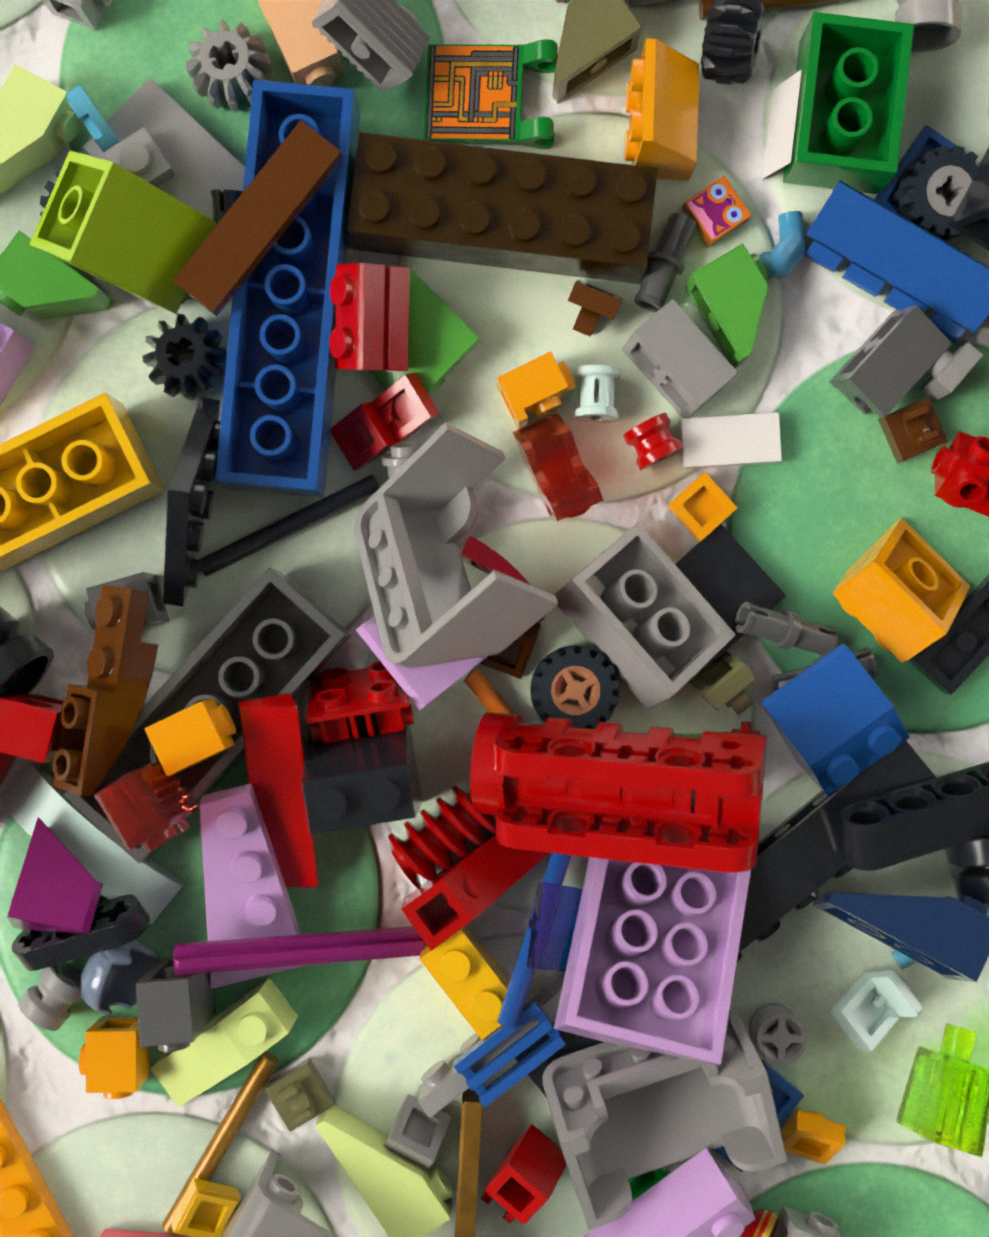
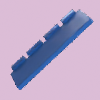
M838 181L806 233L807 236L814 240L804 256L833 273L844 257L851 262L842 278L874 297L878 295L884 284L888 282L893 286L883 302L896 310L917 305L924 313L929 306L934 309L929 319L954 344L961 338L966 329L975 333L989 315V266L845 182Z

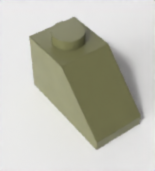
M570 0L566 10L554 74L552 97L557 104L636 51L642 26L623 0Z

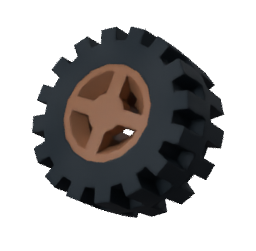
M566 646L549 653L538 664L531 680V700L539 717L544 722L549 717L571 719L574 727L596 729L599 722L609 720L613 715L615 707L618 705L620 689L619 680L612 664L608 665L604 660L605 657L599 652L583 646Z

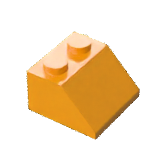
M900 518L846 571L832 594L839 600L842 608L849 615L856 617L874 635L877 643L883 649L891 652L903 664L948 633L970 585L903 518Z

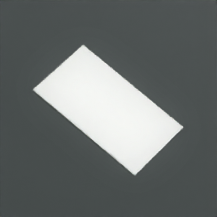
M802 69L772 90L762 179L791 163Z

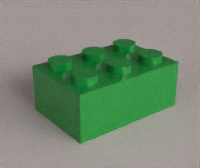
M820 12L813 13L799 41L796 73L801 69L802 73L791 163L784 167L783 183L834 189L838 181L841 180L862 193L879 194L896 175L914 24Z

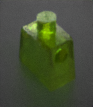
M946 1023L940 1052L921 1046L916 1050L896 1122L933 1143L983 1157L989 1115V1069L971 1062L977 1032Z

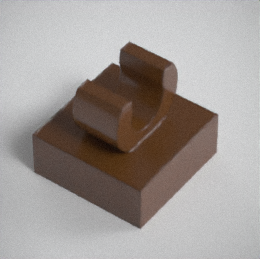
M577 280L568 298L569 302L581 306L573 330L591 337L600 315L614 320L623 298Z
M929 397L878 419L897 463L948 442Z

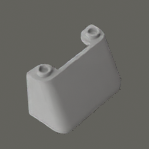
M729 1009L721 1065L603 1042L561 1056L552 1061L542 1075L544 1090L560 1146L589 1230L614 1222L627 1213L632 1203V1191L628 1179L691 1158L704 1148L712 1151L724 1146L734 1166L744 1171H762L787 1162L768 1074L740 1018L731 1009Z

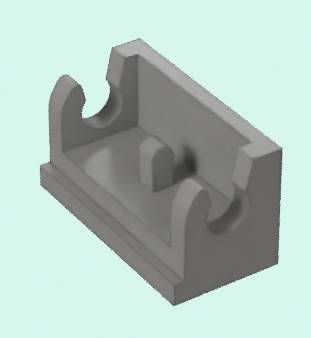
M674 299L639 326L622 348L626 355L682 418L691 417L738 374L736 369Z

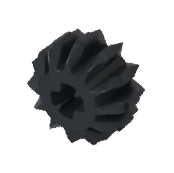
M714 0L712 2L701 46L703 49L700 63L704 79L716 81L718 84L731 85L734 83L744 84L751 78L753 68L756 66L764 21V7L761 0Z
M177 314L174 328L166 321L158 320V327L163 334L160 338L154 335L145 336L146 343L154 348L155 351L142 356L143 363L153 367L149 374L151 382L155 385L164 384V392L171 397H175L182 390L185 398L194 400L197 395V386H200L207 394L213 393V385L208 381L211 376L218 379L225 378V371L217 365V363L227 360V350L219 347L223 340L221 333L217 329L208 331V323L202 317H197L190 324L184 314ZM192 352L194 354L191 362L182 360L180 363L178 361L181 353L189 355Z

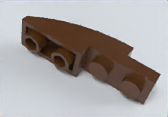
M102 585L101 598L98 600L95 608L97 624L93 649L89 653L87 660L89 673L87 685L69 684L67 698L61 707V737L59 749L53 759L54 787L79 796H91L117 760L136 724L147 695L158 650V644L142 641L148 591Z

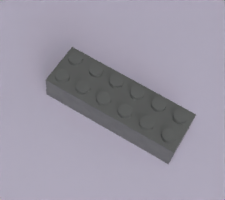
M269 567L144 705L122 752L91 796H79L68 791L63 796L137 863H142L160 850L196 810L202 795L210 794L245 755L238 703L290 693L294 700L352 635L281 571ZM214 699L217 707L224 705L235 724L236 733L231 735L235 746L178 773L166 776L144 728L204 700Z

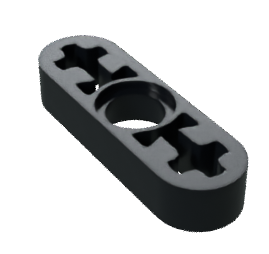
M131 894L123 895L97 904L89 934L23 930L14 940L11 949L27 970L36 971L128 944L144 932L150 922V916L136 896Z

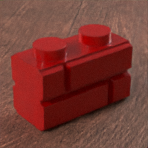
M369 263L336 265V275L332 278L330 284V297L333 304L336 305V326L332 330L329 339L330 351L335 358V369L408 371L410 267L384 266Z

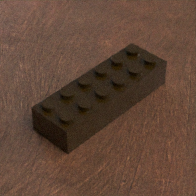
M359 132L347 233L353 250L640 284L647 266L658 168Z

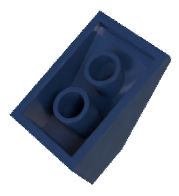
M833 892L817 896L812 904L947 979L977 982L989 957V907L966 895L961 894L957 900L949 896L926 897Z

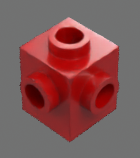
M959 431L949 448L942 446L933 460L931 474L935 475V496L953 507H964L989 517V438L985 436L974 437Z

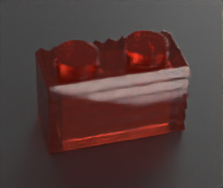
M160 761L135 769L94 794L127 851L144 844L147 851L150 852L190 828V825L185 818L195 813L197 805L190 804L192 796L185 795L186 787L180 786L181 779L176 778L175 774L166 776Z

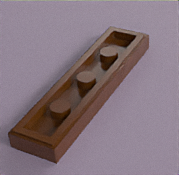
M300 120L175 276L173 282L217 317L342 161L341 151Z

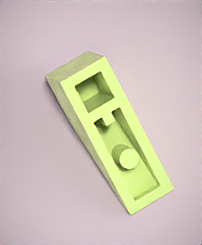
M14 64L0 90V195L59 156L66 143L71 142L75 138L81 120L66 100L68 98L66 93L68 92L17 64Z
M268 977L208 1022L195 1041L190 1043L189 1047L179 1051L168 1052L152 1064L150 1070L179 1108L248 1065L289 1034L298 1015L271 978Z
M334 1104L331 1108L319 1114L315 1125L316 1129L389 1237H425L450 1220L454 1191L442 1169L437 1168L434 1170L432 1166L428 1169L384 1146L388 1135Z

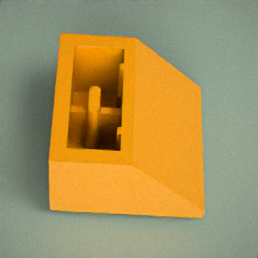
M646 38L641 59L632 60L630 81H627L625 95V113H630L629 130L625 132L624 161H632V165L658 168L657 180L689 181L697 163L699 64L657 39Z

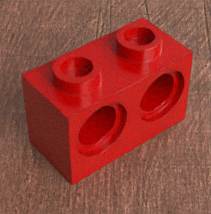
M39 694L0 697V752L41 763L53 761L59 749L62 730L61 707L64 701Z

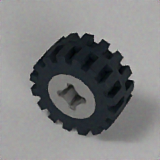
M948 145L941 146L911 162L904 169V174L899 176L896 187L899 188L898 191L892 194V203H899V208L896 209L899 215L944 241L962 235L961 232L948 224L980 166L975 164L979 156L972 151L963 155L964 147L954 146L948 149ZM943 185V187L948 191L949 194H944V192L941 189L938 192V194H936V189L942 187Z

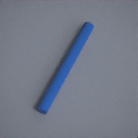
M551 853L497 1023L517 1029L571 855Z

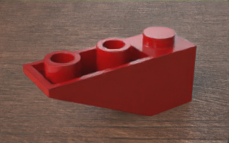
M492 833L485 838L483 844L475 845L471 848L468 855L456 859L452 867L437 873V877L433 881L425 882L421 885L420 890L416 889L406 896L401 910L432 951L474 920L549 853L505 847L499 844L496 834Z

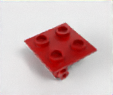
M376 661L367 668L350 671L345 668H331L312 679L305 720L306 724H310L314 741L323 740L324 744L350 740L347 717L350 720L354 739H359L360 725L358 715L365 716L370 737L375 736L373 713H376L380 734L405 731L406 725L414 724L412 705L409 704V696L381 661Z

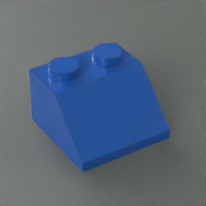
M844 643L760 702L797 763L827 796L852 781L855 776L885 755L893 752L900 744L910 738L894 706Z

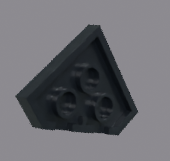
M200 397L168 487L163 604L183 607L188 589H197L199 585L202 560L196 559L197 552L199 553L204 537L205 523L203 519L210 520L214 505L215 491L209 490L210 482H213L218 453L216 451H218L221 423L219 421L220 400Z

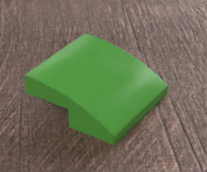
M410 268L408 371H368L386 390L405 374L416 373L430 396L445 382V376L480 343L479 338Z

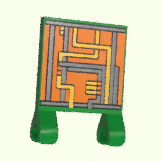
M545 39L524 45L428 44L423 140L454 144H520L537 149H550L553 147L555 140L553 120L549 117H536L521 121L524 68L540 73H554L558 58L556 42Z

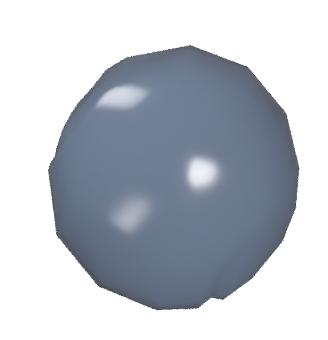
M136 940L119 947L92 954L81 974V998L91 1008L107 1016L112 1014V1010L109 1008L112 1005L132 1008L137 1003L136 983L159 962L158 955L155 951Z

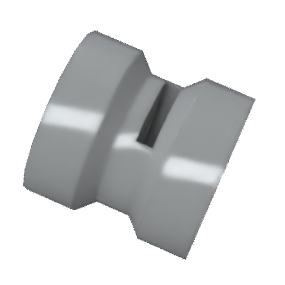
M69 962L43 968L40 972V982L38 985L29 987L20 998L18 1006L21 1012L32 1023L43 1029L56 1031L61 1028L70 1016L69 1007L73 1003H79L82 1000V971Z

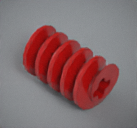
M456 785L452 787L456 803L451 805L440 797L436 799L439 810L437 817L425 809L420 811L423 822L422 828L419 829L409 821L404 823L408 837L406 840L403 841L392 832L388 835L392 849L391 852L407 878L419 890L421 888L419 875L428 881H433L437 877L434 862L444 869L452 867L453 861L450 850L460 857L468 855L469 850L466 838L477 845L484 843L485 838L482 826L496 834V821L493 816L476 813L472 804L471 792L467 793Z

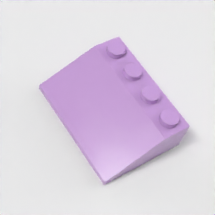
M589 857L554 1029L603 1042L721 1065L751 870L742 873H726Z

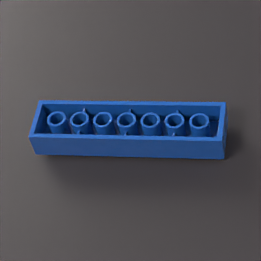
M253 80L243 191L300 120L340 150L343 159L232 297L215 482L227 489L324 497L336 379L335 358L332 356L329 347L330 335L336 326V305L333 304L330 297V284L332 278L336 275V265L346 264L349 240L347 226L357 154L360 111L355 91L351 88Z

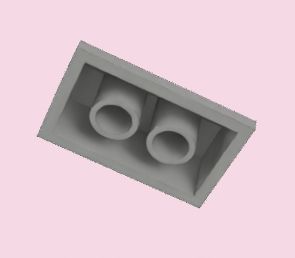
M639 522L554 594L558 602L557 606L594 649L605 657L604 660L607 664H612L616 671L615 673L646 709L674 696L736 635Z

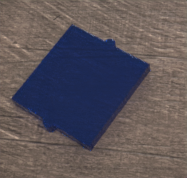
M537 882L533 919H530L528 923L531 929L526 967L566 972L582 888Z

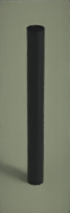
M371 474L200 558L202 560L203 574L208 577L371 497L380 488L375 477Z

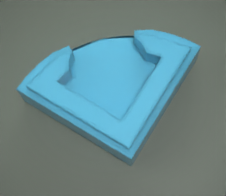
M81 85L66 93L68 97L66 98L67 102L78 118L83 121L93 136L94 141L103 152L120 142Z

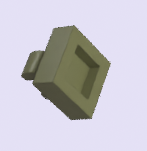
M727 651L688 681L697 694L716 710L726 705L728 708L731 707L739 716L754 704L744 691V688L756 678L746 664Z
M310 1058L270 1081L265 1088L267 1095L289 1132L331 1108L335 1100Z

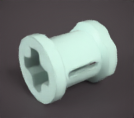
M585 365L576 369V377L581 379L580 408L575 410V419L587 422H610L619 419V411L614 408L615 380L620 378L621 370L619 368L609 365ZM599 386V401L596 403V388Z

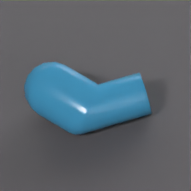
M789 211L778 216L780 242L772 249V252H763L759 256L767 271V279L775 276L778 279L787 277L803 260L806 248L803 213L801 211Z

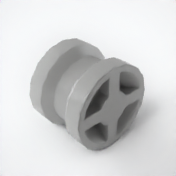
M769 1003L756 1009L751 1016L749 1024L750 1036L762 1055L769 1061L777 1064L792 1063L804 1052L807 1042L806 1031L790 1009L782 1004ZM775 1023H777V1028H775L771 1033H766V1031H770V1029L773 1026H775Z

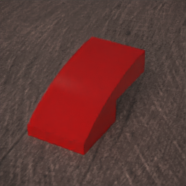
M410 373L401 377L372 402L360 404L334 425L330 433L352 469L356 471L390 451L392 445L400 444L441 414L416 373Z

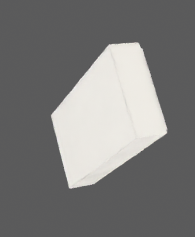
M779 412L681 418L679 421L680 440L684 446L681 450L682 469L778 464L782 461Z

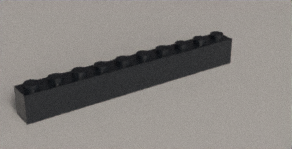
M907 741L900 744L893 752L879 759L855 776L852 781L841 786L829 796L821 790L758 842L756 864L750 873L737 963L743 956L741 951L754 940L763 941L773 935L781 925L779 920L793 908L796 910L803 909L812 903L819 895L818 888L832 876L833 878H840L853 869L846 863L844 858L841 812L846 806L937 778ZM560 1031L566 1040V1045L531 1071L528 1076L546 1097L542 1075L552 1061L561 1056L603 1043V1041ZM546 1033L519 1054L515 1060L519 1062L550 1038Z

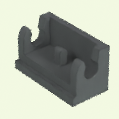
M917 305L895 310L829 382L835 388H838L864 414L872 410L879 417H886L952 343Z

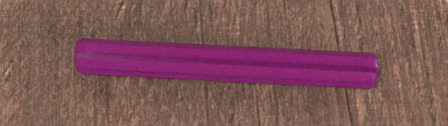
M414 926L179 943L174 948L173 966L175 974L189 975L420 956L421 951L425 949L426 943Z

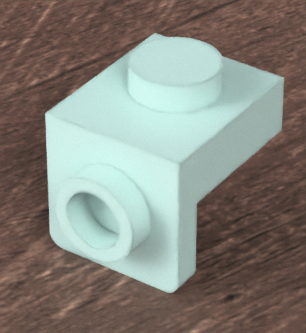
M888 970L863 972L829 1012L859 1051L872 1052L900 1017H918L923 1007L912 994V988L909 983L895 971Z

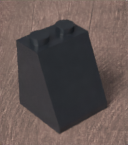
M373 713L375 736L370 737L365 716L358 715L360 738L354 739L350 720L347 717L350 740L324 744L323 740L314 741L311 728L309 727L302 788L310 835L416 817L422 804V796L410 725L405 726V731L380 734L376 713Z

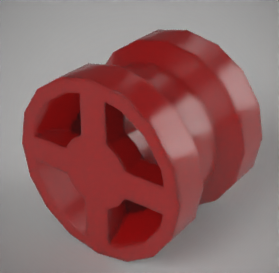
M666 412L640 423L623 434L626 444L633 446L638 454L636 463L640 471L671 457L684 448L681 440L673 437L669 430L671 421Z

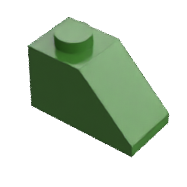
M20 230L0 255V303L18 316H21L26 309L40 320L109 310L114 303L103 291L60 259L29 245L32 239Z
M744 243L694 271L684 287L728 362L734 368L742 365L752 353L769 286L766 282L767 271L763 262L756 254L750 255Z

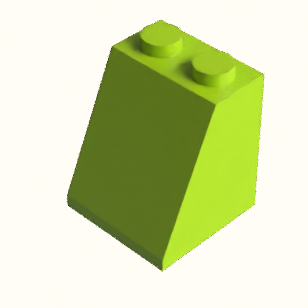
M69 150L29 245L155 306L177 314L180 305L187 300L189 295L173 282V279L215 228L217 222L114 162Z

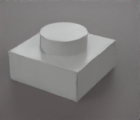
M145 127L103 152L108 161L116 163L155 187L175 176L172 168Z
M969 342L952 353L947 349L926 372L931 377L920 388V391L933 402L952 393L983 354Z
M408 1094L401 1104L384 1146L429 1169L435 1162L452 1116L440 1110L429 1118L418 1104V1098Z

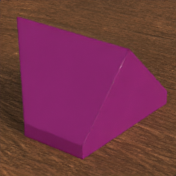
M39 817L35 824L7 918L14 928L21 930L89 934L103 883L96 881Z

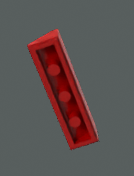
M290 693L240 702L238 706L249 784L252 783L285 886L316 887L318 886L314 842L313 835H310L302 788L304 756L297 705Z

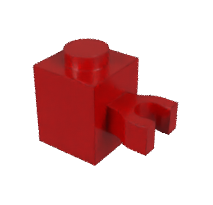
M531 1124L508 1149L480 1199L487 1205L494 1199L506 1209L502 1218L509 1224L516 1218L524 1225L549 1200L567 1166L562 1149Z

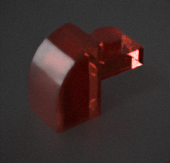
M558 413L513 432L526 468L550 517L554 515L557 521L566 517H577L587 512L591 506L604 501L598 483L581 460L570 428Z

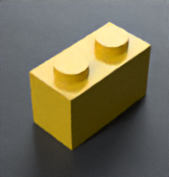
M468 924L432 951L426 944L425 949L421 951L420 961L480 1039H485L501 1026L497 1023L511 979Z

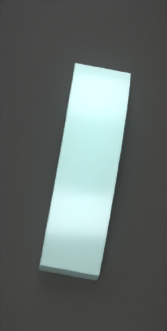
M35 762L31 763L0 802L31 837L39 817L96 881L103 883L101 895L109 900L128 894L136 896L149 914V924L152 925L185 884L152 857L140 864L137 863L63 796L67 791L53 786L54 778Z

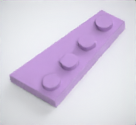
M252 783L202 795L199 806L208 941L301 934ZM305 965L210 973L211 989Z

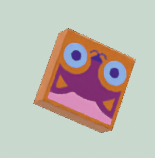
M725 176L691 197L682 206L684 213L696 221V230L708 247H711L748 222L752 216Z

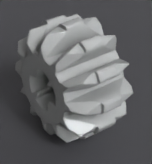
M221 19L218 32L212 34L209 29L202 26L201 34L204 42H189V51L193 58L186 61V70L190 77L194 78L192 85L198 96L202 98L208 96L211 106L217 110L227 101L230 109L237 113L240 100L246 98L247 102L251 104L253 80L268 81L265 75L271 72L272 64L269 56L264 54L266 48L263 40L258 35L251 36L248 27L242 22L231 31L228 23Z

